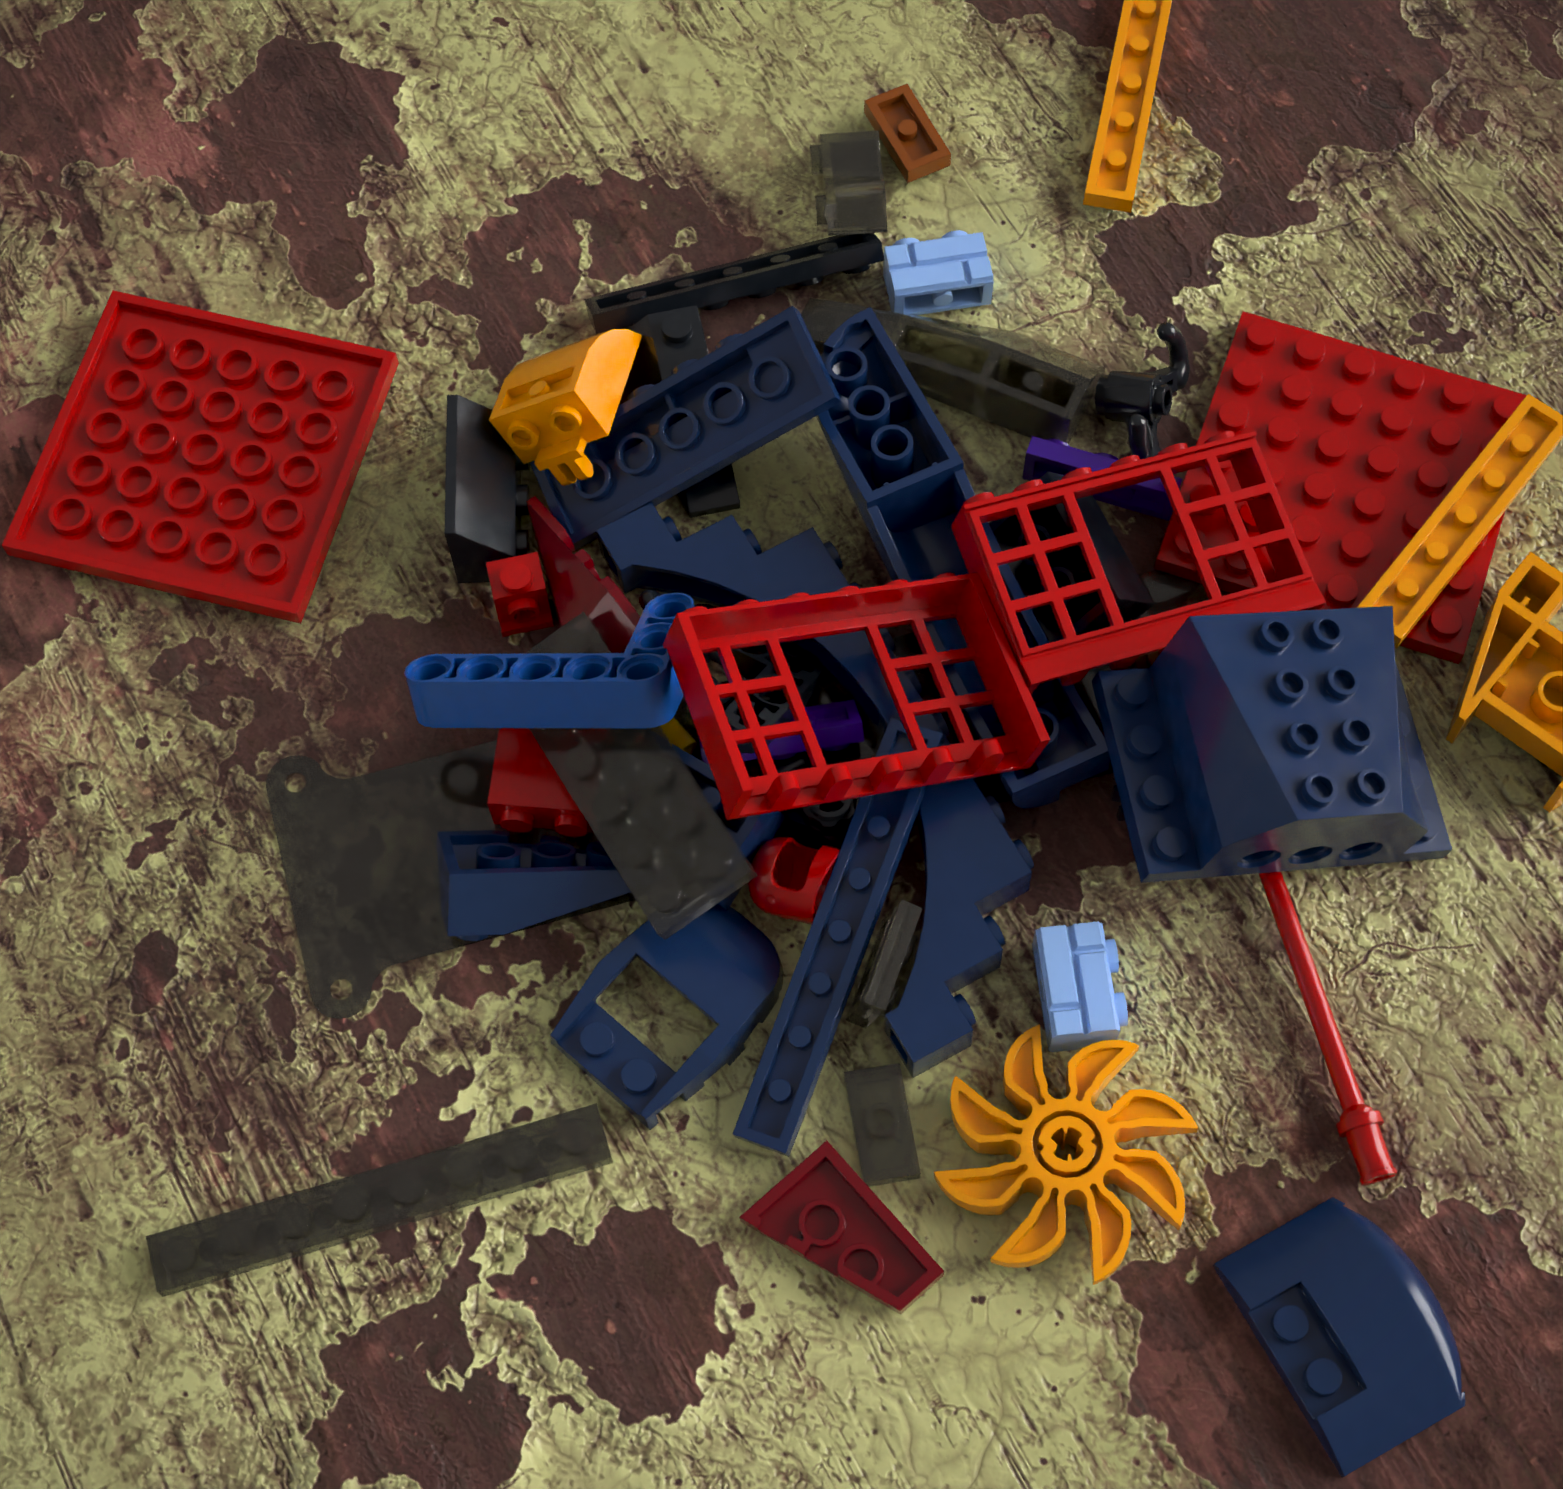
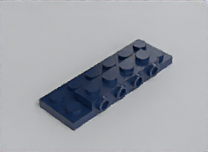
M791 306L744 334L730 335L717 343L715 351L701 359H691L677 365L672 370V375L655 385H644L632 391L628 395V401L618 406L609 435L586 444L584 454L591 461L594 470L591 478L585 480L577 478L575 483L563 486L549 469L539 471L534 465L535 461L530 462L552 515L566 529L573 542L575 551L598 539L597 529L651 502L654 506H657L842 402L799 310Z

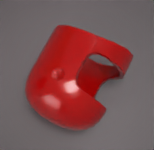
M775 837L767 840L757 850L750 865L748 874L750 897L755 905L765 913L812 925L840 848L822 846L817 850L803 846L791 837Z

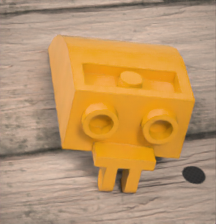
M611 329L528 359L514 367L504 379L489 421L523 464L535 461L534 465L539 471L549 469L563 486L575 483L577 478L585 480L593 476L592 463L584 454L586 444L609 435L642 334L629 329Z

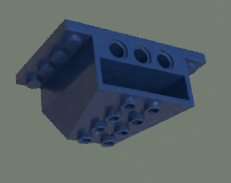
M1393 606L1189 616L1150 668L1098 671L1091 680L1141 883L1441 859L1453 850L1395 661Z

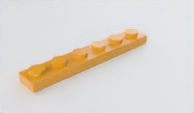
M1124 0L1083 205L1131 213L1172 0Z
M1530 394L1524 398L1357 607L1393 606L1394 645L1396 649L1562 440L1563 415Z

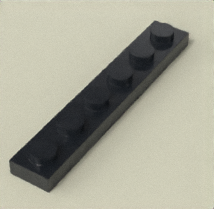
M867 227L584 300L589 320L596 334L611 329H630L647 314L697 305L702 310H716L726 306L729 300L743 296L763 298L776 292V288L794 283L798 286L814 285L821 282L824 278L823 276L841 271L845 274L864 272L871 267L870 264L884 261L882 243L872 230Z

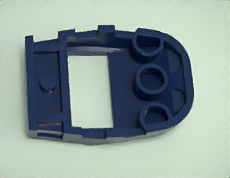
M685 898L675 901L652 916L598 962L550 1034L551 1043L644 1126L651 1130L659 1123L656 1114L679 1096L687 1101L705 1086L704 1082L726 1063L730 1066L745 1050V1041L757 1024L764 1022L779 998L783 985L781 960L770 939L732 907L726 910L715 900L708 898ZM636 957L642 960L717 1025V1028L702 1042L677 1072L672 1070L596 1003L597 997Z

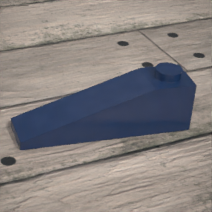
M437 831L440 902L443 922L447 936H456L465 941H480L486 939L489 935H504L672 879L673 868L663 848L658 846L594 841L589 843L586 849H576L570 844L560 842V837L542 835L540 843L526 844L510 842V832Z

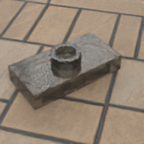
M900 1063L844 1072L843 1078L862 1180L870 1187L919 1179L921 1172Z

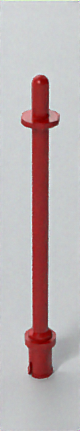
M1282 872L1258 873L1343 1110L1339 1118L1340 1122L1336 1124L1339 1137H1346L1360 1176L1361 1185H1371L1388 1180L1398 1173L1393 1166L1380 1130V1126L1384 1123L1380 1111H1373L1372 1107L1364 1103Z

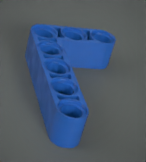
M667 593L650 600L645 606L624 653L431 654L417 658L409 663L404 672L417 721L419 724L431 728L646 729L664 725L675 716L684 694L668 651L663 647V642L676 614L695 607L694 600L691 596L684 593Z

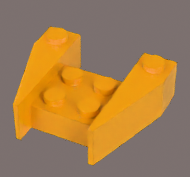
M1531 551L1500 588L1486 614L1446 740L1453 743L1472 718L1476 716L1563 777V632L1549 624L1563 604V573ZM1563 780L1543 806L1549 813L1563 804Z

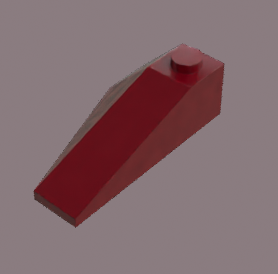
M536 496L526 501L530 522L568 653H624L638 624L640 615L609 576L600 579L594 568L595 565L591 556L584 549L579 550L575 554L573 553L575 548L566 529Z

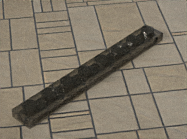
M597 1103L146 1236L157 1293L165 1297L611 1164L613 1160Z

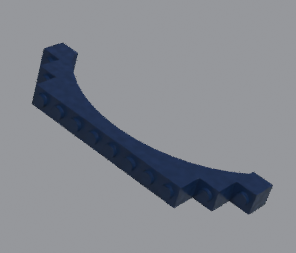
M651 502L596 530L601 555L625 594L636 588L665 593H684L691 596L692 599L719 607H726L748 599L763 602L785 599L792 594L801 592L815 595L835 592L847 586H857L860 589V586L855 581L850 584L847 582L840 571L843 569V564L836 548L830 541L823 543L813 527L762 552L753 532L749 528L742 531L733 515L682 539L671 517L667 516L662 519ZM886 627L878 628L890 658H896L893 654L895 644ZM865 630L789 641L818 657L822 662L823 668L854 698L879 731L882 738L890 717L900 719ZM913 670L897 672L908 702L923 701L919 695L922 693V687ZM940 712L915 716L919 726L943 733L945 739L943 746L950 745L947 739L950 735L949 729ZM977 777L928 785L916 816L925 866L926 902L924 924L914 967L899 1006L885 1014L884 1027L885 1033L912 1078L971 1046L973 1028L971 1026L976 1024L975 1016L961 994L954 997L952 994L1000 968L1003 953L1002 946L1006 944L1004 936L990 915L985 918L982 916L1029 891L1032 875L1031 869L1034 868V863L1028 849L1021 840H1011L1003 827L1006 821L1001 807L992 795L989 794L984 797L974 781Z

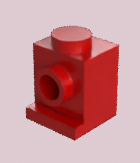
M538 552L486 562L502 637L554 626Z

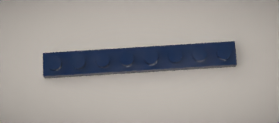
M890 717L876 757L913 751L900 719ZM919 726L927 748L943 746L945 741L943 733ZM927 786L860 797L733 1131V1135L736 1138L779 1154L790 1156Z

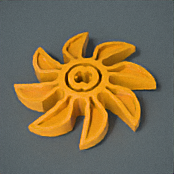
M1040 1024L1026 1030L1010 1047L1003 1072L1004 1095L1020 1113L1027 1117L1024 1120H1017L1010 1114L996 1108L960 1078L954 1077L950 1096L951 1116L962 1139L977 1153L992 1155L1010 1154L1016 1160L990 1167L934 1171V1178L940 1189L958 1206L982 1215H1002L1019 1200L1023 1193L1030 1192L1039 1197L1027 1218L995 1252L990 1262L1004 1267L1021 1268L1033 1266L1049 1259L1064 1243L1066 1235V1206L1076 1205L1084 1212V1221L1089 1233L1093 1285L1107 1279L1122 1263L1131 1237L1130 1211L1113 1192L1105 1187L1107 1184H1115L1121 1190L1136 1196L1177 1230H1180L1185 1213V1197L1182 1184L1174 1168L1157 1151L1141 1149L1123 1150L1116 1143L1128 1142L1141 1137L1197 1133L1198 1126L1192 1116L1174 1099L1165 1094L1145 1089L1129 1090L1108 1111H1099L1094 1108V1104L1102 1090L1139 1049V1045L1123 1040H1103L1082 1048L1070 1059L1067 1065L1066 1098L1056 1099L1048 1093V1084L1043 1072ZM1060 1144L1061 1150H1064L1065 1144L1075 1147L1076 1154L1074 1160H1072L1071 1154L1067 1155V1160L1056 1157L1057 1145Z

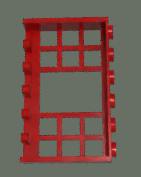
M1224 431L1210 437L1204 444L1188 447L1186 443H1177L1164 448L1153 457L1140 460L1139 455H1130L1115 461L1109 468L1092 472L1090 467H1082L1067 473L1058 481L1044 484L1040 479L1031 480L1017 486L1011 493L994 496L992 492H984L970 497L963 503L961 510L951 525L968 573H978L1031 694L1040 683L1060 678L1062 686H1068L1082 680L1090 669L1109 664L1111 670H1124L1129 668L1141 655L1158 651L1160 655L1189 616L1319 610L1326 604L1325 598L1313 579L1255 438L1257 436L1256 431L1235 435L1233 431ZM1230 460L1242 489L1230 492L1219 462ZM1206 466L1217 495L1185 503L1173 474ZM1160 478L1209 600L1124 623L1076 499ZM1247 501L1260 535L1248 536L1236 503ZM1063 503L1074 533L1040 541L1029 511ZM1222 507L1236 541L1203 550L1190 515ZM1016 515L1028 545L993 553L982 523ZM1080 545L1092 579L1058 588L1045 553ZM1266 547L1279 581L1267 583L1254 549ZM1241 553L1254 587L1222 596L1208 561ZM1033 557L1046 592L1011 601L998 566ZM1098 591L1111 626L1076 635L1063 600ZM1051 604L1064 639L1029 648L1016 613Z
M944 573L932 579L912 582L898 579L882 586L860 589L857 586H847L835 592L815 595L801 592L792 594L785 599L763 602L748 599L738 602L733 606L707 609L704 606H696L676 614L663 642V647L667 649L717 784L727 820L1026 769L1032 766L1051 740L978 573L957 576L954 573ZM956 618L968 648L937 652L925 622ZM911 624L923 654L891 659L878 628ZM865 630L913 751L827 765L780 642ZM766 645L777 676L743 681L731 649ZM717 651L729 683L714 684L703 653ZM974 660L987 691L955 696L943 665ZM929 667L941 698L909 703L897 672ZM783 689L795 721L760 727L748 694ZM720 698H735L746 729L731 730ZM993 704L1005 736L974 741L961 709ZM947 711L960 743L927 748L915 716ZM801 735L812 767L778 773L766 740ZM752 743L763 776L749 778L737 744Z

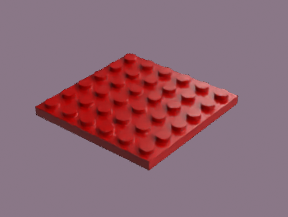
M112 290L4 538L2 547L9 556L301 624L399 362L396 352Z
M1243 311L1196 445L1204 444L1210 437L1224 431H1233L1235 435L1256 431L1257 436L1255 438L1313 579L1325 598L1326 604L1319 610L1357 608L1527 395ZM1230 460L1219 462L1230 492L1242 489ZM1206 466L1187 471L1180 490L1185 503L1217 495ZM1247 501L1236 503L1248 536L1260 535ZM1222 507L1190 515L1203 550L1236 541ZM1173 511L1154 569L1202 584ZM1505 512L1399 646L1456 664L1461 662ZM1266 547L1254 549L1267 583L1279 581ZM1241 553L1208 561L1220 590L1235 593L1254 587Z

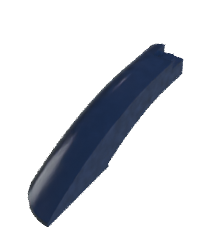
M869 307L847 319L824 343L821 358L842 402L817 415L816 418L892 581L904 579L908 582L927 580L944 573H954L956 576L969 574L951 528L963 503L970 497L975 496L964 470V462L874 311ZM982 523L992 552H1001L1002 550L989 523ZM1008 563L999 565L998 568L1010 600L1025 597ZM1031 609L1016 613L1029 648L1049 643ZM956 618L925 622L937 652L968 648ZM974 660L943 665L955 696L987 691ZM1060 678L1040 683L1031 694L1051 740L1030 768L997 773L1012 802L1020 808H1036L1058 801L1060 790L1109 769L1110 756L1105 737L1074 685L1062 686ZM993 704L961 709L977 740L1005 736Z

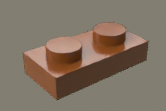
M908 84L864 100V114L907 183L950 166L951 152Z

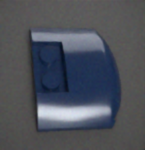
M1332 1197L1214 1263L1213 1267L1343 1478L1466 1405L1465 1391L1461 1392V1363L1457 1345L1449 1322L1429 1284L1411 1259L1381 1228L1368 1218L1344 1207L1345 1203Z

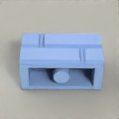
M956 230L946 233L942 238L919 241L916 238H903L896 241L892 246L884 247L883 276L894 319L991 304L994 281L983 232L968 234L965 231Z
M1099 921L1078 923L1072 926L1040 927L1035 930L1032 949L1048 1051L1077 1050L1095 1042L1117 1040L1120 1027L1128 1025V1011L1124 993H1114L1111 973L1119 971V958L1115 939L1105 940L1103 923Z

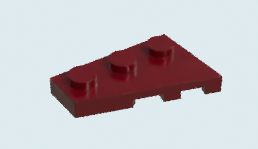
M827 1140L739 1217L742 1223L900 1315L944 1276V1270Z

